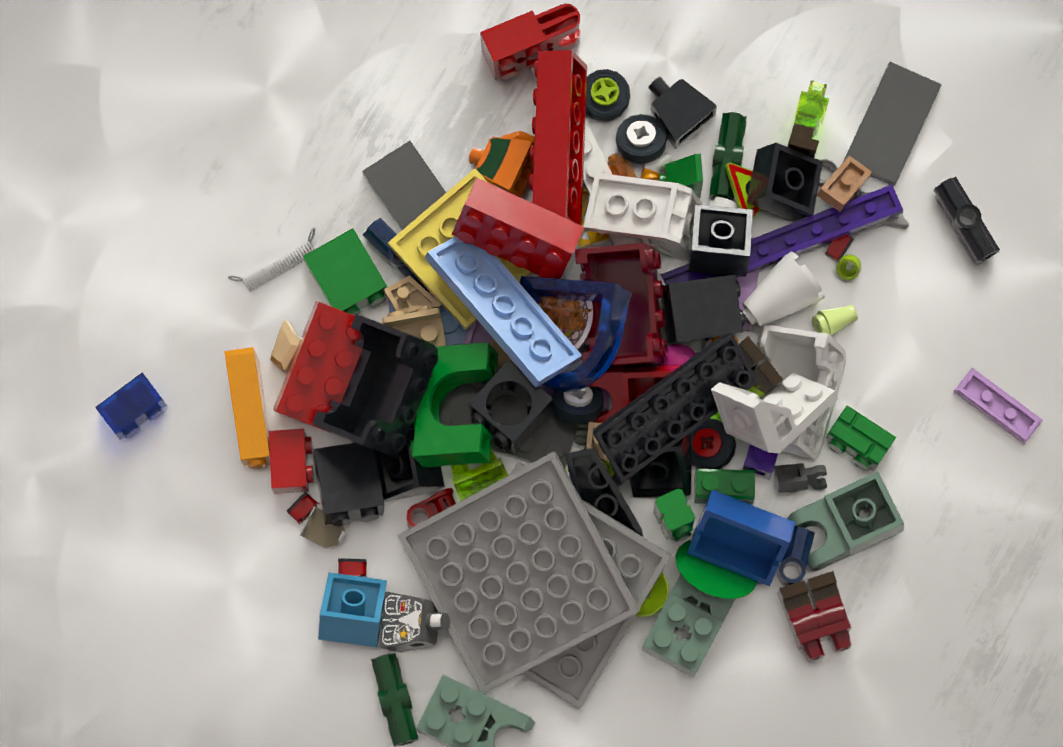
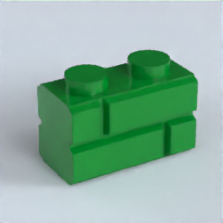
M846 405L828 432L826 439L830 441L828 445L841 454L846 451L854 456L853 461L861 468L868 470L870 467L875 470L896 437Z
M696 469L694 477V503L706 504L711 491L715 490L753 505L755 500V470Z
M676 489L657 498L653 510L658 524H661V530L666 540L674 539L675 542H680L692 535L691 531L695 521V515L690 505H687L688 501L682 489Z

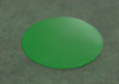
M691 540L684 542L678 548L675 556L677 568L681 575L698 590L718 598L737 599L749 595L755 589L757 581L687 554Z

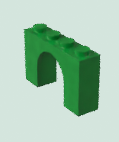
M489 342L437 346L439 359L417 410L416 418L413 421L415 434L414 440L411 441L410 445L411 454L423 467L490 463L492 442L490 432L482 424L443 425L440 422L439 412L444 398L454 388L467 383L489 382L497 373L499 354Z

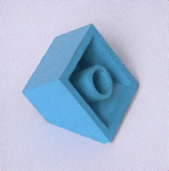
M328 573L319 616L318 639L377 647L387 580Z

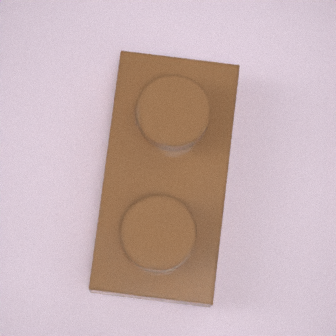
M848 156L820 188L817 196L841 212L869 179L872 171L851 156Z

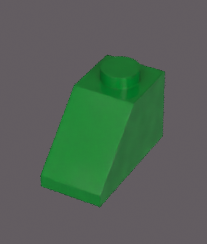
M693 154L665 164L664 174H659V181L679 183L692 188L697 197L701 198L703 185L701 154Z

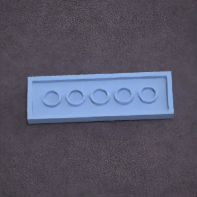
M456 236L427 252L425 259L535 387L540 386L580 361L582 357L580 352L496 256L490 255L485 250L472 244L464 243Z

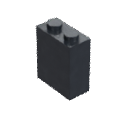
M735 275L663 285L662 306L665 313L668 343L711 338L728 333H743L742 327L745 324V317L739 307L738 298L740 297L741 290Z
M355 442L313 450V463L325 525L343 526L352 520L362 519V521L367 522L383 516L385 504L374 449Z

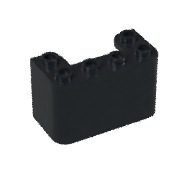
M356 314L351 328L359 333L360 341L356 340L354 345L362 348V352L342 402L339 403L332 400L330 406L333 408L327 412L317 410L312 424L379 452L395 455L403 449L411 425L416 418L417 410L439 359L438 349L434 344Z

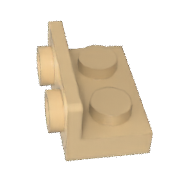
M422 306L417 308L416 312L405 314L404 311H394L389 313L388 317L382 318L384 325L434 344L436 347L446 346L440 308Z

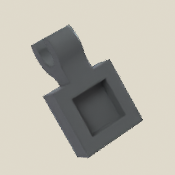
M803 463L774 466V476L778 492L808 490V485H811L816 490L827 488L825 478L817 479L819 476L827 475L824 465H816L811 468H805Z

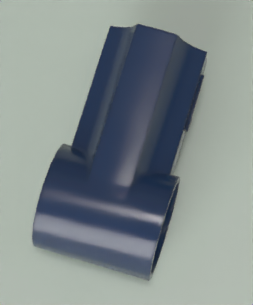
M794 526L790 544L777 572L778 580L783 586L803 580L815 532ZM786 566L796 567L799 570V577L796 579L787 578L784 574V568Z

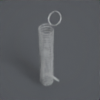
M312 228L308 237V242L310 243L314 237L315 228ZM293 251V253H294V255H295V257H296V259H297V261H298L299 259H298L297 255L295 254V252ZM288 255L289 260H290L291 263H292L291 267L294 268V266H293L294 263H293V261L291 260L290 256ZM284 256L285 259H286V261H287V263H288V265H289L290 262L288 261V259L286 258V256ZM279 259V261H280V263H281V265H282V267H283V269H284L285 267H284L283 263L281 262V260ZM268 266V268H269V270H270V272H271V274H272V276H273L274 273L272 272V270H271L270 267ZM228 276L230 280L243 281L240 277ZM257 278V279H256L257 282H258L257 286L260 288V285H259L260 281H259L258 278Z

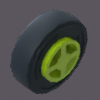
M609 69L596 70L587 76L586 113L602 121L613 120L622 115L628 107L631 96L630 87L625 78L617 71Z

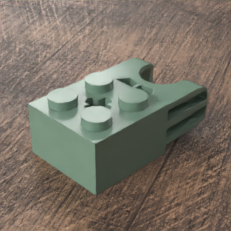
M878 471L794 511L787 518L795 522V527H818L827 536L824 545L811 553L807 563L812 571L821 570L904 531V522ZM865 509L866 512L870 510L871 513L868 518H860L859 510Z
M680 574L642 645V651L694 678L735 599L704 597ZM682 629L686 630L690 639L684 638L682 642L678 641V635L674 633Z
M442 675L416 729L419 733L447 747H495V737L502 729L515 728L528 732L533 729L535 721L520 711L450 677ZM457 709L462 710L461 713L465 717L464 720L452 723L450 713L452 711L456 712Z

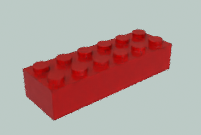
M572 50L538 51V61L534 62L537 89L533 90L536 117L532 118V132L535 134V145H532L530 150L531 161L534 163L533 174H530L529 178L530 189L533 191L531 203L582 226L587 64Z

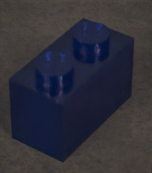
M142 372L95 408L119 440L124 437L128 439L140 430L139 426L145 421H153L164 412L163 408L167 405Z

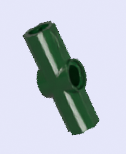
M729 112L722 114L719 139L715 144L712 163L714 171L709 191L710 198L723 197L734 201V193L725 165L733 163L741 166L744 152L742 144L747 117L740 113Z
M396 653L385 654L371 659L379 688L377 694L383 716L387 718L394 747L418 741L419 738L411 712L413 707L407 685L402 679V672Z

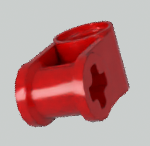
M444 489L412 505L406 515L408 528L416 526L411 520L416 513H424L429 519L455 505L453 489Z

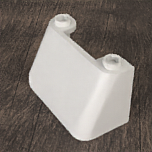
M765 324L763 333L758 338L757 347L784 380L792 373H795L831 388L838 394L846 364V352L841 345L829 334ZM757 390L756 394L759 395L760 400H763L773 390H771L766 395H764L763 392ZM835 403L783 451L802 457L818 458L823 448Z

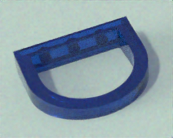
M521 276L520 284L541 308H543L545 298L602 302L597 339L587 359L576 369L558 374L542 384L558 392H573L591 385L606 372L618 352L632 293L617 283Z

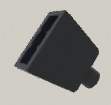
M658 77L648 87L657 97L651 103V113L654 118L663 124L667 138L675 149L716 115L717 105L684 79H679L670 87L661 77Z

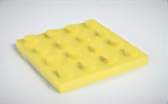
M476 169L472 170L388 242V246L464 330H467L477 321L476 317L428 263L425 257L428 251L455 237L451 235L476 178L486 181ZM496 256L519 283L533 273L524 268L516 267L511 262Z

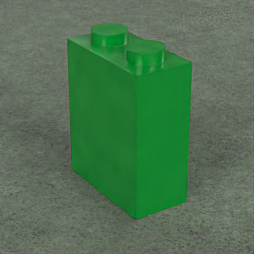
M353 228L303 256L307 268L331 307L355 316L356 314L359 315L360 309L369 304L375 306L385 300L386 293L384 289L387 288V285Z

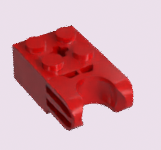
M565 3L537 15L532 10L480 32L481 50L494 80L496 81L501 78L502 80H507L516 76L518 71L528 67V69L534 67V62L538 61V51L569 50L575 47L580 40V13L578 9L571 4Z
M681 365L608 367L587 370L583 373L584 382L587 386L601 387L607 390L613 401L612 408L608 411H602L594 422L603 423Z

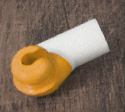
M667 152L658 159L645 163L640 178L658 181L660 172L665 169V164L673 162L670 154Z

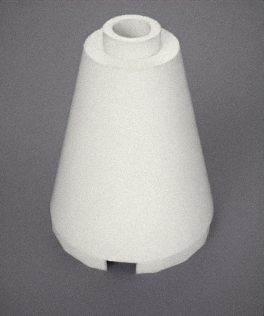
M791 251L786 254L742 303L745 320L751 326L755 323L758 327H761L816 304L825 298L824 295L819 294L822 288L804 263L799 266L794 261L799 258L794 252Z

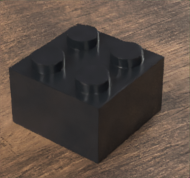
M777 142L757 149L747 203L791 221L812 216L814 214L823 161Z

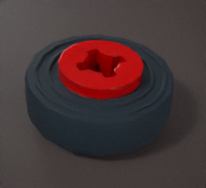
M708 419L689 433L692 465L698 469H722L729 464L735 454L736 441L734 436L726 433L723 422L717 419Z

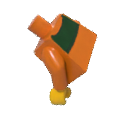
M517 131L502 137H492L489 139L485 150L478 148L471 150L469 163L477 166L476 170L488 183L522 198L529 184L530 174H533L534 171L530 150L531 146L535 145V136L523 131Z

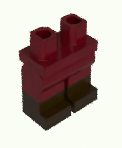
M834 571L809 578L807 583L803 580L781 587L777 593L798 649H803L809 662L825 656L821 645L822 641L831 639L835 653L850 649L851 647L849 635L851 625L838 591Z

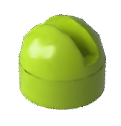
M852 254L843 256L837 264V273L846 280L855 279L861 270L860 259ZM848 262L853 264L851 271L846 269Z

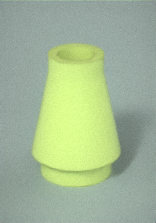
M848 305L846 307L819 310L817 315L812 316V324L815 332L832 336L850 323L857 321L858 317L855 308L852 305Z

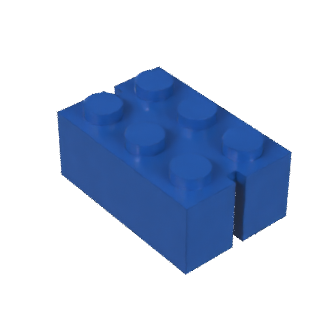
M712 490L693 532L687 554L770 586L790 544L795 522Z

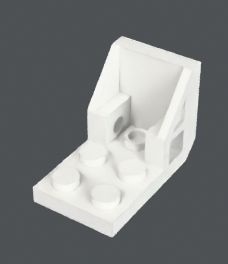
M595 173L583 227L586 231L641 238L644 243L653 246L658 251L680 260L689 261L695 204L702 203L692 188L679 183Z
M795 373L788 376L763 400H760L759 395L720 382L711 389L726 433L771 453H781L838 400L835 390Z

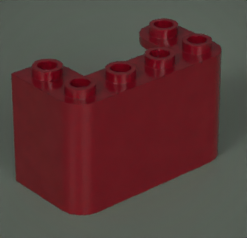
M647 243L575 249L576 264H581V271L585 272L580 274V280H583V287L590 295L593 305L592 325L585 339V344L590 345V348H587V352L582 353L583 367L597 369L662 363L663 357L668 355L666 339H662L661 328L665 327L666 321L664 310H660L659 298H663L662 281H658L657 269H661L659 251L655 252L654 247Z

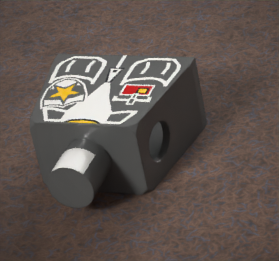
M385 592L380 648L393 652H405L434 646L437 643L438 631L448 630L450 626L449 615L447 613H438L433 601Z

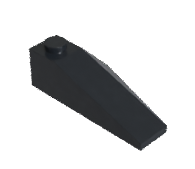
M589 448L565 453L570 480L580 499L644 537L641 526L596 449Z

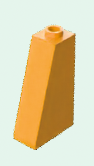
M254 347L224 351L240 460L244 466L248 465L251 469L265 467L266 462H270V449L260 360Z

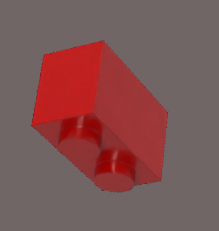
M304 428L269 431L271 489L273 493L309 492V483H314L313 465L308 466L307 455L313 454L312 437H307Z

